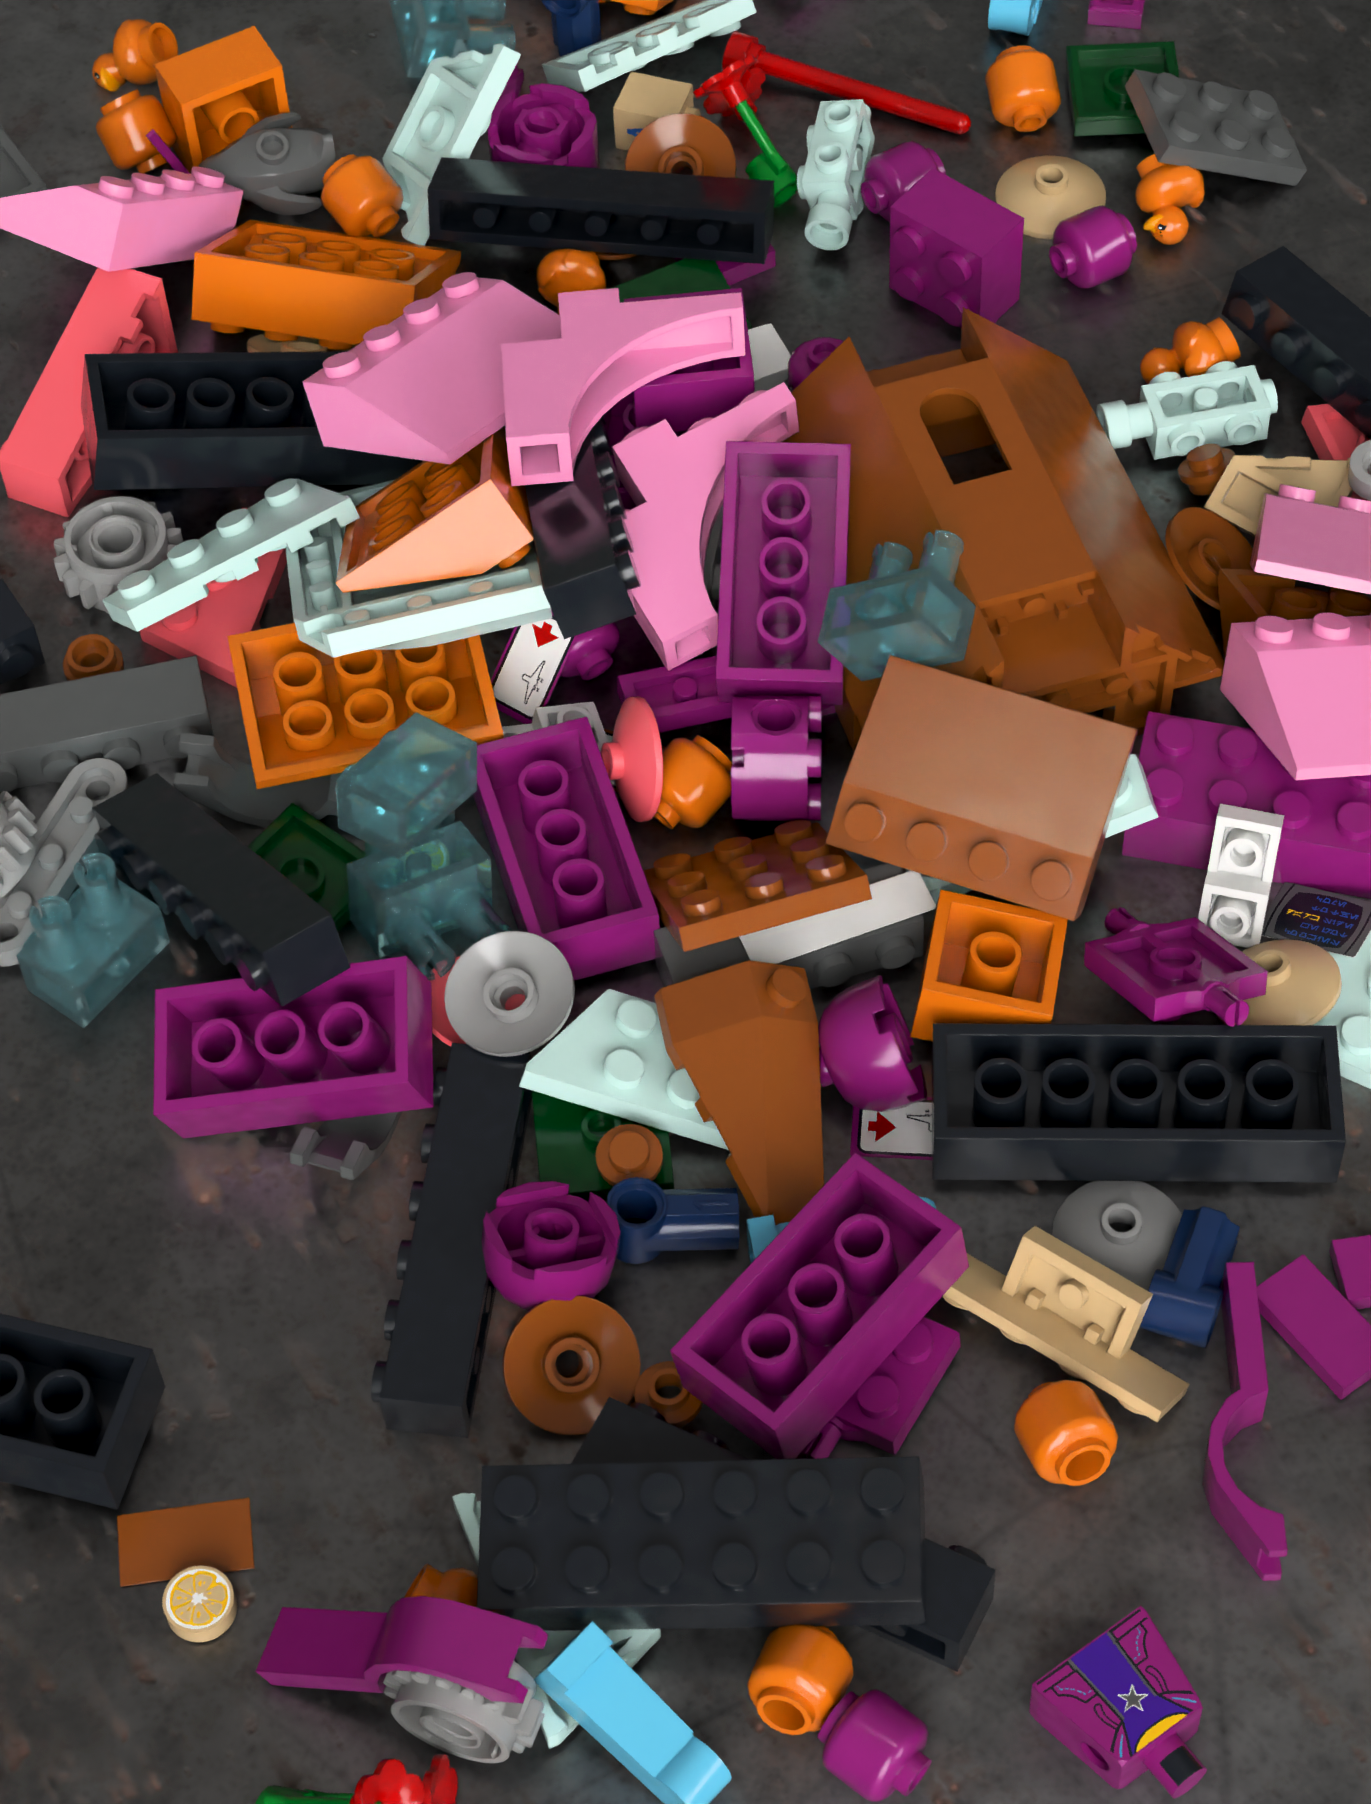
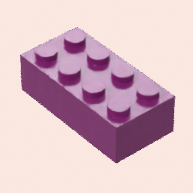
M726 441L716 659L718 702H732L733 696L746 697V695H821V705H843L851 444Z
M1148 711L1138 759L1143 766L1159 817L1124 831L1122 855L1208 870L1220 804L1284 815L1272 882L1282 884L1290 882L1333 893L1371 899V775L1295 780L1253 729Z
M587 716L466 748L472 793L518 930L539 935L555 945L568 962L574 981L656 959L654 930L660 929L659 913Z
M407 956L349 963V969L283 1007L261 988L253 991L243 978L155 989L153 1115L184 1139L433 1108L431 982Z
M855 1152L670 1350L683 1388L774 1458L795 1459L968 1269L969 1262L962 1228Z

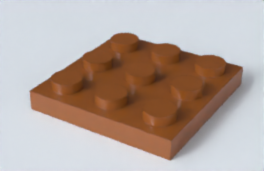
M795 820L783 823L774 829L775 834L754 840L748 837L725 839L714 846V851L690 857V855L684 853L664 856L653 863L654 868L643 870L658 910L659 918L684 952L871 900L872 896L867 874L843 849L825 844L828 833L818 822L811 824L808 820Z

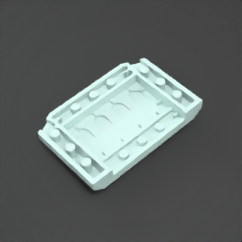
M394 480L339 492V494L351 497L356 507ZM334 518L310 531L314 542L293 553L290 552L288 547L285 548L293 619L300 641L333 658L364 650H399L430 647L552 618L551 608L542 588L538 560L532 541L529 543L531 546L530 551L518 562L505 569H501L497 564L479 575L342 593L335 583L346 526L341 528Z

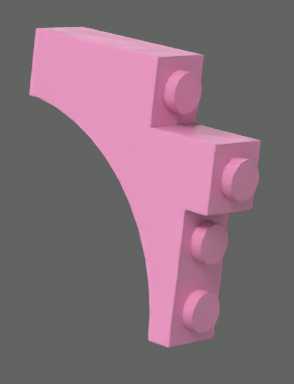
M618 288L558 293L561 338L500 344L506 442L511 486L574 481L573 471L576 458L585 438L600 418L621 399L639 387L676 370L722 358L745 356L744 315L741 292L622 303L619 300Z
M784 382L768 391L759 390L744 398L738 406L715 418L708 417L697 421L686 433L678 437L667 420L664 419L651 427H640L631 431L620 443L612 446L618 478L637 506L631 510L625 509L627 519L624 520L634 548V552L631 555L641 581L640 587L631 589L636 609L634 617L668 671L717 646L718 614L711 604L705 587L704 569L711 531L723 505L726 441L782 442L799 432L796 400Z

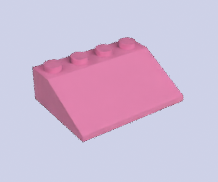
M192 167L191 173L187 174L174 170H163L162 175L158 177L143 173H132L130 180L101 176L99 183L74 185L0 198V228L108 272L192 260L196 251L235 229L244 190L224 183V174L204 167Z
M473 272L459 273L447 278L442 283V289L428 298L408 304L403 309V315L388 325L378 326L369 330L363 336L364 341L347 352L330 356L323 362L321 370L303 381L323 446L452 464L505 426L500 344L561 338L560 315L504 280L479 278Z
M1280 484L1278 495L1264 494L1250 560V566L1254 572L1371 594V501L1340 496L1338 507L1314 503L1315 490Z
M1319 613L1314 616V619L1287 620L1277 616H1263L1258 618L1256 622L1231 623L1220 691L1295 780L1371 775V615L1344 617L1335 613Z

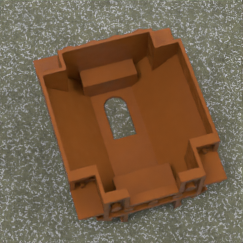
M963 307L960 349L937 355H928L918 360L866 372L849 336L791 392L796 400L799 432L782 442L851 444L843 705H835V711L853 751L856 749L890 655L1080 712L1090 713L1103 709L1102 718L1137 728L1136 736L1144 734L1148 711L1170 715L1173 689L1222 676L1225 661L1182 578L1175 570L1160 536L1067 360ZM992 444L997 445L1009 470L953 484L943 464L942 457Z

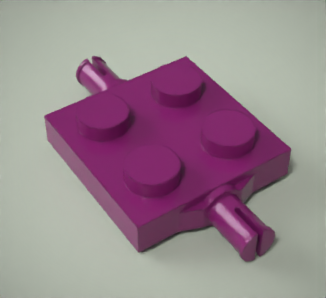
M1119 907L1118 911L1114 908L1106 915L1104 924L1105 928L1115 935L1085 942L1084 966L1153 1022L1175 1021L1184 1014L1207 1010L1214 1012L1227 1025L1234 1027V1023L1241 1025L1248 1017L1249 1006L1243 1000L1266 995L1268 971L1196 917L1171 923L1148 924L1144 921H1138L1122 907Z
M923 1317L801 1451L797 1459L828 1458L839 1439L866 1442L895 1456L960 1349L959 1332Z

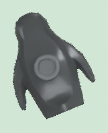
M287 112L259 121L250 127L241 138L228 145L219 153L207 157L199 164V167L212 169L224 174V183L244 190L242 196L244 201L252 202L266 211L284 216L302 215L317 210L322 206L320 198L305 195L323 189L322 180L324 174L336 162V154L332 133L328 128H289L298 122L301 117L298 113Z

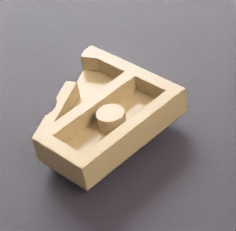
M1234 455L1205 504L1204 509L1220 515L1236 528L1255 537L1264 494L1278 495L1280 484L1315 490L1314 503L1338 507L1340 496L1351 497L1353 490L1348 481L1350 458L1348 460H1312L1311 457L1286 456L1283 459H1275L1254 455Z

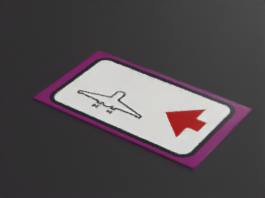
M553 612L551 619L514 627L491 678L497 709L524 724L532 723L536 707L547 706L578 637L576 635L564 639Z
M927 1097L923 1101L900 1109L885 1112L862 1110L853 1105L850 1156L856 1152L862 1157L932 1160V1097Z

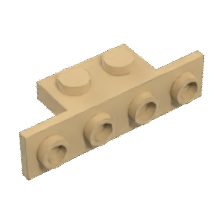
M1034 1226L1023 1235L1007 1276L967 1253L968 1269L942 1296L949 1304L960 1309L969 1310L996 1326L1011 1341L1026 1344L1058 1363L1059 1367L1068 1375L1084 1379L1117 1398L1119 1403L1127 1410L1145 1415L1155 1422H1158L1186 1394L1189 1383L1130 1349L1153 1294L1037 1226Z

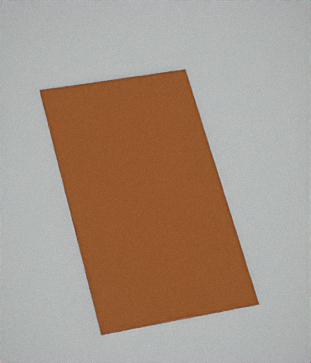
M250 1497L117 1515L120 1587L171 1580L182 1570L193 1566H209L218 1569L222 1573L254 1569Z

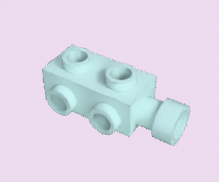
M863 99L820 101L815 125L808 127V156L806 164L798 169L797 189L800 198L807 199L810 208L804 231L805 237L812 245L823 250H837L847 244L852 220H857V216L864 208L861 185L864 182L865 166L870 158H872L871 154L875 136L870 124L871 110L864 103Z
M1223 361L1211 366L1205 374L1181 378L1176 372L1161 373L1155 376L1149 384L1141 386L1139 403L1126 405L1123 400L1098 404L1096 416L1113 449L1129 447L1132 440L1146 437L1153 458L1157 460L1173 456H1186L1192 449L1205 444H1218L1221 447L1245 445L1253 441L1267 439L1270 414L1277 412L1278 398L1272 379L1260 380L1254 365L1238 368L1231 361Z

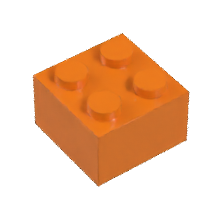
M255 26L154 64L163 109L177 136L176 143L172 148L189 173H191L192 167H199V164L207 157L219 153L228 145L241 138L250 127L259 121L277 114L290 112L282 65Z
M940 889L928 939L910 1037L932 1042L933 1023L1051 1024L1068 919L1032 908Z

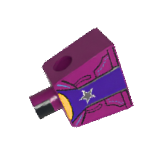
M1139 1606L1032 1684L1029 1713L1113 1788L1122 1789L1149 1769L1170 1796L1178 1798L1193 1788L1207 1771L1205 1766L1185 1744L1198 1731L1203 1710L1202 1704L1149 1614L1142 1606Z

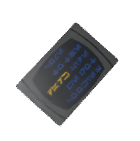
M1284 882L1266 911L1261 936L1278 940L1305 941L1317 945L1327 952L1353 958L1357 955L1371 931V901Z

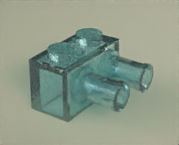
M389 0L407 77L422 78L431 59L444 56L455 58L459 53L470 50L486 55L492 53L493 46L496 44H502L515 51V31H513L514 27L511 23L504 25L469 24L468 19H494L495 21H502L505 14L506 0Z
M935 530L934 535L928 532L923 539V551L919 568L910 571L909 567L913 561V554L908 548L892 542H884V547L877 544L873 549V560L868 580L830 589L818 643L861 681L882 677L890 655L931 667L964 660L976 606L954 586L960 556L964 550L963 540L949 531Z
M416 712L396 730L386 733L379 744L356 764H351L344 769L336 780L335 788L338 828L365 841L364 873L370 881L378 884H390L398 881V875L403 876L405 872L403 856L411 848L426 850L437 845L436 838L440 841L443 840L442 821L477 791V742Z
M461 821L347 864L349 909L352 923L379 959L402 950L430 981L435 980V974L428 966V961L433 965L440 977L451 970L455 963V952L445 943L440 936L441 934L459 927L473 945L490 935L512 931L511 927L501 919L492 907L491 858Z
M91 853L82 857L87 874H85L83 865L78 862L75 864L73 873L76 883L80 888L71 895L68 902L58 896H47L39 899L37 902L43 914L42 918L39 909L34 906L31 907L29 919L35 932L28 937L22 950L16 955L28 991L82 1028H85L170 943L160 907L117 879L114 861L103 853Z

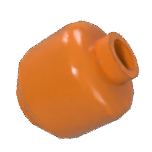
M1014 46L1002 51L997 55L995 62L990 65L985 74L993 117L1004 126L1015 127L1020 132L1035 131L1046 124L1047 120L1056 113L1061 104L1060 90L1052 59L1031 46Z
M136 89L100 108L103 117L96 123V131L116 168L128 170L136 167L139 173L147 174L168 163L146 137L153 129L169 149L174 146L177 139L173 126L161 103L155 96H141L139 90Z
M351 154L340 158L326 171L322 180L324 185L321 192L322 204L346 234L364 237L372 234L373 237L378 238L384 236L396 226L399 221L398 211L403 202V192L400 185L379 160L372 156L357 157Z
M697 735L692 741L683 737L676 738L670 741L662 751L663 786L659 807L654 817L670 829H673L679 822L689 828H701L708 823L731 796L730 772L732 762L720 749L704 737Z
M1061 1380L1043 1383L1030 1392L1015 1416L1014 1431L1020 1445L1036 1473L1049 1483L1069 1486L1088 1484L1106 1471L1116 1451L1118 1434L1115 1426L1095 1391L1083 1382Z
M790 1625L778 1627L768 1635L748 1678L749 1697L757 1708V1713L768 1726L781 1733L802 1735L806 1732L819 1731L832 1710L845 1696L854 1673L853 1662L843 1643L837 1639L831 1630L824 1626Z

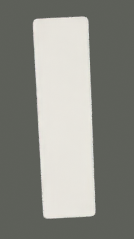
M908 871L870 884L871 900L739 936L751 961L778 964L934 910L936 904L920 873Z

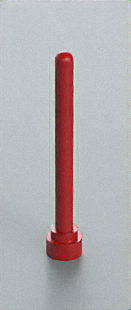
M734 31L725 47L722 71L732 63L753 55L757 61L748 68L749 70L758 67L766 75L846 100L863 99L868 107L955 134H965L971 127L970 117L963 112L766 52V46L759 44L758 38L755 36Z

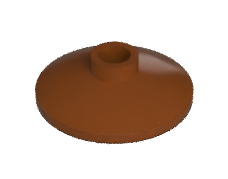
M688 113L667 115L648 124L633 140L625 162V170L674 174L677 169L688 167L693 170V175L736 177V158L728 137L710 120Z
M1188 507L1180 510L1170 519L1166 528L1165 540L1168 555L1175 570L1195 595L1210 606L1220 610L1217 583L1220 568L1253 570L1250 566L1253 548L1235 526L1210 510Z
M576 1296L570 1301L551 1299L542 1302L524 1314L508 1337L502 1366L507 1392L515 1407L525 1418L536 1426L552 1433L581 1435L589 1433L609 1397L624 1404H629L634 1395L636 1382L640 1377L641 1361L636 1338L624 1318L613 1308L599 1300L585 1296ZM573 1350L579 1359L578 1368L573 1374L562 1376L556 1369V1359L563 1351Z

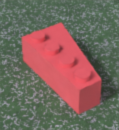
M97 267L14 428L0 449V472L8 498L69 518L92 485L81 410L85 354L178 353L162 278L133 269L108 272Z

